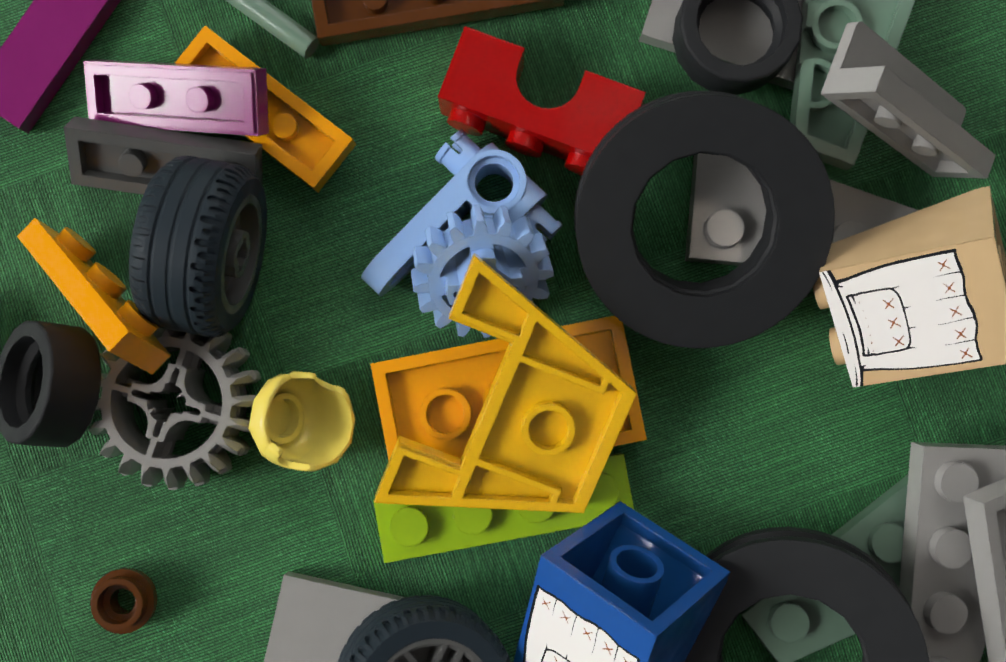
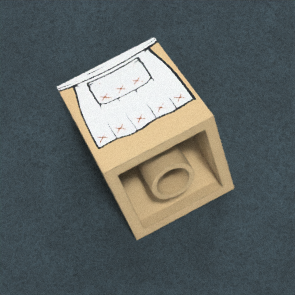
M990 186L974 189L831 244L826 263L819 270L820 276L814 284L813 290L819 308H830L835 327L829 329V341L833 359L836 365L846 364L853 387L1006 364V255Z

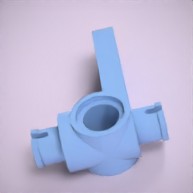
M461 129L450 137L454 142L452 147L457 152L445 142L435 156V160L439 164H443L454 177L374 257L362 273L361 279L379 296L389 292L411 271L410 269L415 267L414 247H428L425 230L429 226L438 228L441 231L449 228L446 213L453 211L462 219L468 212L471 213L473 205L480 204L484 217L492 218L500 206H505L508 209L512 224L517 219L526 216L530 219L534 234L540 233L537 230L539 229L549 240L556 235L563 224L559 220L556 221L541 206L548 195L525 174L522 164L515 156L500 150L494 143H489L481 149ZM492 174L505 177L512 186L511 193L505 199L497 202L483 199L476 191V188L484 177Z

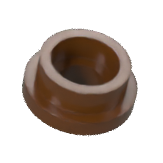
M134 568L113 570L100 578L93 588L90 600L92 615L95 621L109 632L116 634L134 632L147 624L154 615L157 607L156 588L152 580L140 570ZM121 589H127L133 593L135 605L132 610H126L120 606L118 593Z

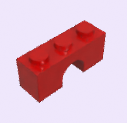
M464 26L438 94L441 114L448 116L447 123L457 130L463 129L467 134L481 136L483 131L486 130L507 138L505 144L521 154L539 158L542 152L562 158L566 160L564 166L568 170L582 176L586 163L602 138L625 116L641 107L646 92L587 70L584 72L576 94L569 102L556 108L535 106L523 97L517 85L524 68L525 48Z

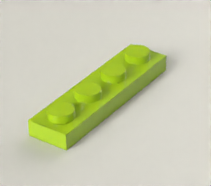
M620 452L609 455L584 513L374 503L383 560L384 563L583 527L620 501L633 510L634 505L624 454Z

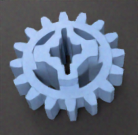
M480 204L473 205L471 219L464 221L456 213L450 211L446 213L449 228L441 231L438 228L429 226L425 230L428 247H414L415 268L410 269L413 292L418 295L421 312L433 311L435 326L440 329L453 321L449 319V313L474 253L530 301L533 302L532 298L548 299L550 294L546 279L553 277L554 271L542 233L534 234L530 219L526 216L517 219L512 224L508 209L505 206H500L493 217L488 218L484 217ZM455 322L458 336L464 337L471 327ZM481 332L484 338L491 336Z

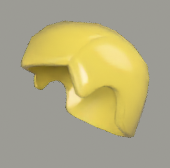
M291 371L288 374H279L270 378L254 398L248 429L259 452L268 461L283 468L312 472L338 463L352 443L356 419L350 397L344 388L329 384L312 372Z

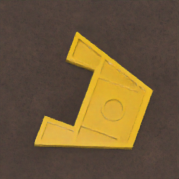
M474 253L450 310L449 319L509 342V345L462 457H455L399 435L376 491L374 503L584 513L637 393L633 387Z

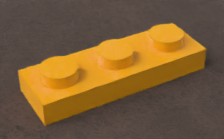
M207 26L201 29L175 62V64L260 68ZM267 73L269 134L243 136L253 143L262 144L264 152L319 193L356 146L353 138Z
M34 218L17 236L110 353L152 375L171 356L153 334L159 326L142 316L134 302L131 300L125 301L121 297L127 289L126 286L106 267L98 262L93 263L90 260L96 254V251L79 234L68 227H65L58 233Z

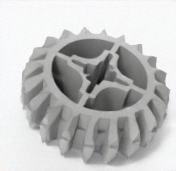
M159 327L153 334L169 353L180 351L176 363H169L163 377L155 383L139 381L144 370L110 353L108 350L100 353L104 363L111 369L108 374L101 373L100 387L103 388L96 410H101L102 420L90 425L88 431L92 435H109L110 439L103 445L99 453L105 458L124 454L119 464L118 473L128 476L141 469V484L147 487L158 485L164 477L165 484L169 490L181 489L186 483L187 476L195 486H200L210 481V468L218 474L227 473L232 469L231 459L226 450L238 456L246 455L250 450L247 441L238 434L240 431L250 432L248 429L250 417H246L247 407L252 408L254 398L257 395H247L246 386L257 383L261 380V375L257 370L242 372L238 370L248 360L250 353L246 348L242 347L226 353L231 344V333L227 332L220 337H205ZM203 360L217 377L222 394V404L210 399L204 391L203 378L205 370L200 368ZM180 393L177 397H185V405L197 408L200 411L171 413L176 407L168 408V400L156 397L153 394ZM133 403L140 406L146 413L148 425L145 436L137 425ZM194 422L217 425L208 440L193 452L186 455L172 454L176 441L184 439L186 431Z

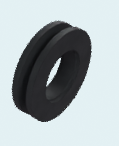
M706 90L687 91L658 98L642 105L620 120L602 138L586 163L576 194L574 221L578 251L585 274L598 298L612 314L634 331L658 342L677 347L713 348L738 343L759 335L788 316L802 302L818 280L820 268L826 263L834 233L835 209L831 183L825 166L815 148L795 125L782 115L761 104L737 95ZM699 153L728 156L746 166L761 186L766 207L762 237L750 257L726 276L702 283L674 280L653 269L638 251L633 233L636 203L649 180L672 161Z
M771 527L754 530L734 537L706 555L730 571V575L685 662H724L722 656L724 637L738 615L762 599L790 594L818 600L843 616L859 638L863 654L862 662H930L926 642L919 623L893 578L868 554L838 537L806 528Z

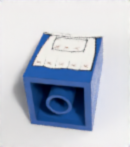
M620 501L541 555L514 662H685L728 580L730 571Z

